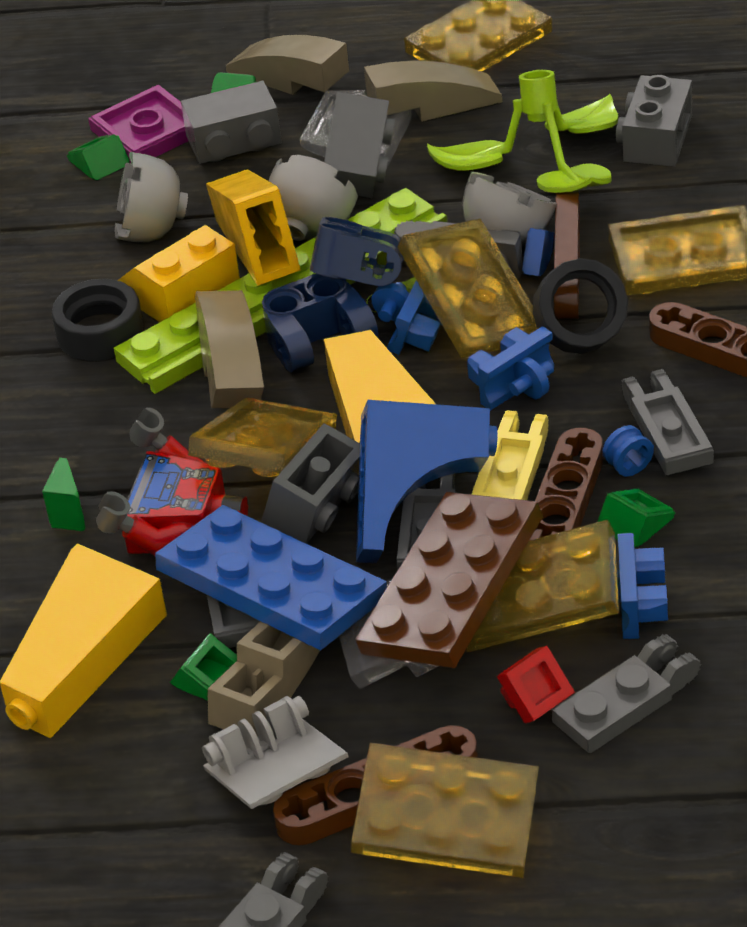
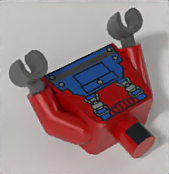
M144 408L138 420L134 422L130 429V439L139 447L152 445L156 450L155 452H146L128 499L117 492H107L98 505L100 512L96 517V523L98 528L104 533H115L118 529L122 530V536L125 538L128 553H150L155 556L157 551L222 505L247 516L248 500L246 496L226 495L222 471L219 467L208 464L193 455L173 436L169 435L166 438L160 432L164 426V419L153 408Z

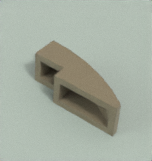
M282 35L267 38L248 46L226 65L227 73L253 75L256 78V82L264 81L266 86L292 95L302 86L326 92L349 72L347 45L345 42L311 35Z
M418 60L388 62L364 67L367 97L388 100L387 115L414 109L421 122L502 102V94L489 74L469 67L445 62Z
M196 291L195 301L204 377H208L211 408L259 407L264 384L253 322L243 291Z
M260 621L237 643V661L208 688V724L224 730L233 724L238 726V721L245 718L258 736L252 720V714L260 711L266 718L263 708L281 700L285 696L291 698L308 673L320 650Z

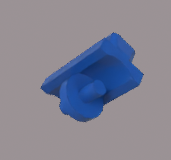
M424 265L410 293L401 282L390 283L376 288L372 295V305L378 313V317L385 322L395 321L397 327L387 346L390 352L400 355L405 343L427 352L430 351L441 325L438 321L444 323L455 297V293L433 284L437 270Z
M542 326L528 334L516 327L504 335L500 342L501 353L493 356L487 351L479 350L468 358V378L479 386L480 402L484 407L490 408L491 411L514 395L518 396L524 392L533 399H539L549 391L550 385L547 376L554 372V362L549 352V343L553 340L551 331Z
M622 533L618 534L619 570L612 568L607 563H599L596 568L588 571L582 577L581 593L588 603L597 606L601 611H609L613 608V605L621 602L623 639H639V622L668 621L666 585L637 586V584L665 583L664 548L634 549V534Z

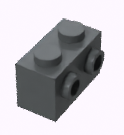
M640 75L635 92H628L625 105L626 117H619L616 128V142L623 144V162L676 166L692 118V80L668 78L664 75Z
M264 81L181 101L186 136L199 164L209 161H221L226 157L249 151H261L269 146L282 143L277 106Z
M337 92L324 162L338 170L335 178L344 186H346L349 180L354 185L358 196L372 198L375 182L384 183L388 157L380 156L382 144L391 145L395 119L386 118L389 105L388 100Z
M324 423L273 480L261 521L306 544L318 530L325 533L335 520L340 503L345 501L349 504L358 493L360 443Z

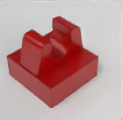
M547 645L536 648L497 675L498 680L503 686L499 690L510 708H516L524 723L535 721L575 693Z

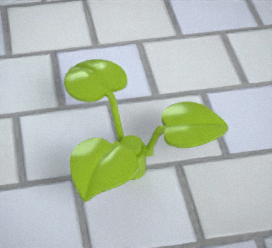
M533 70L519 75L521 99L513 100L514 111L504 143L496 140H483L448 147H436L427 143L429 155L434 161L446 168L474 170L492 166L503 161L502 154L512 151L521 113L523 112L527 114L529 121H545V128L549 130L559 169L558 171H551L540 175L537 178L538 188L551 193L573 192L584 189L587 186L595 187L609 184L612 181V176L607 168L592 163L570 168L564 160L558 131L568 130L572 133L599 131L617 125L619 117L610 94L590 105L561 115L557 103L554 72L551 70Z

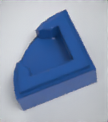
M530 228L527 233L522 267L523 274L541 276L545 272L551 258L555 233Z

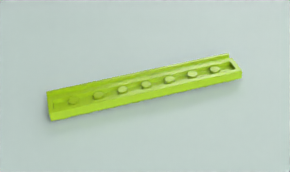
M404 188L347 220L394 234L397 224L406 222V220L429 223L433 221L447 222V215L444 213L436 214L434 206L409 189ZM316 237L295 248L301 271L258 286L250 273L218 290L243 291L256 337L266 332L262 307L263 297L275 288L316 274L310 271ZM379 251L377 263L386 265L387 253ZM346 280L349 284L356 282L352 280ZM196 303L114 347L116 362L142 384L148 383L154 394L203 368Z

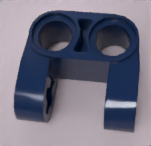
M323 217L319 223L310 271L330 278L352 280L374 286H385L392 283L398 277L405 256V248L402 240L391 232L362 226L345 219ZM379 251L387 253L386 265L377 263Z
M313 274L275 288L263 297L262 307L268 343L289 372H294L314 363V353L311 343L338 332L342 335L367 330H371L378 338L377 323L370 307L346 280Z

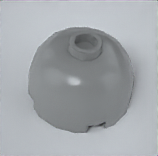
M130 152L131 163L125 164L117 202V211L124 213L123 224L115 223V238L131 242H152L161 239L170 232L175 218H184L188 193L180 192L179 176L174 168L164 160L146 154Z
M291 155L288 162L285 163L282 162V158L279 159L269 178V182L275 184L279 189L292 240L295 241L315 238L319 223L323 217L349 219L358 198L356 189L349 180L346 186H344L335 178L338 173L337 169L316 158L303 155Z
M471 172L462 201L463 216L468 225L496 231L519 232L522 247L526 246L527 233L530 228L547 229L555 211L556 202H550L551 199L519 185L498 181L494 184V177Z

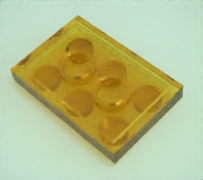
M471 0L405 37V52L420 61L445 62L482 72L552 32V17L520 0Z
M744 205L608 224L609 241L627 295L647 294L666 289L696 287L701 284L729 280L738 281L747 278V211Z
M481 219L402 236L397 248L461 358L470 357L479 350L491 352L501 349L500 342L504 335L516 327L528 334L537 330L532 313L533 305Z
M246 397L189 436L188 456L206 459V463L213 467L227 468L240 465L253 468V473L257 475L275 477L281 473L324 423L336 429L337 414Z
M608 519L530 540L466 651L471 652L618 614L615 532Z
M370 743L351 840V853L523 878L539 767Z

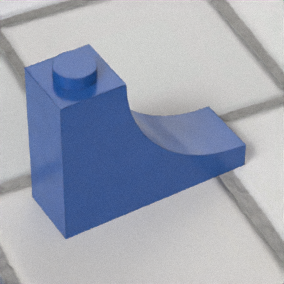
M367 400L361 414L356 562H378L384 551L385 535L391 515L408 495L424 484L442 476L462 472H480L489 456H495L498 432L497 426L489 425L490 408Z

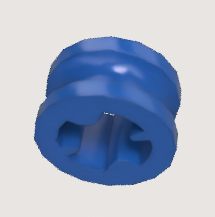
M632 425L623 426L615 430L608 437L603 447L604 459L610 465H613L620 475L625 477L633 476L642 471L651 461L654 453L652 442L643 436L637 427Z

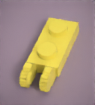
M505 411L497 430L498 439L495 456H489L479 472L472 495L519 500L528 499L547 438L549 426L547 415L536 414L529 433L525 434L518 433L519 416L517 411Z

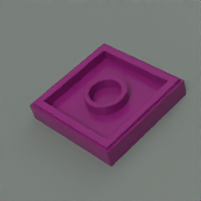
M160 85L149 88L88 118L90 130L98 137L112 134L119 136L130 163V152L157 157L188 142L181 102Z

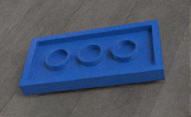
M225 505L213 511L155 553L156 570L320 651L375 608L387 588V581Z

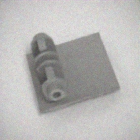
M285 696L281 700L263 708L266 718L260 711L253 713L252 720L258 736L251 724L243 718L238 721V726L233 724L209 736V743L202 746L203 754L208 763L203 765L204 770L250 809L278 800L286 790L307 779L318 778L326 774L331 766L348 758L345 750L303 720V718L309 715V711L300 696L293 699Z

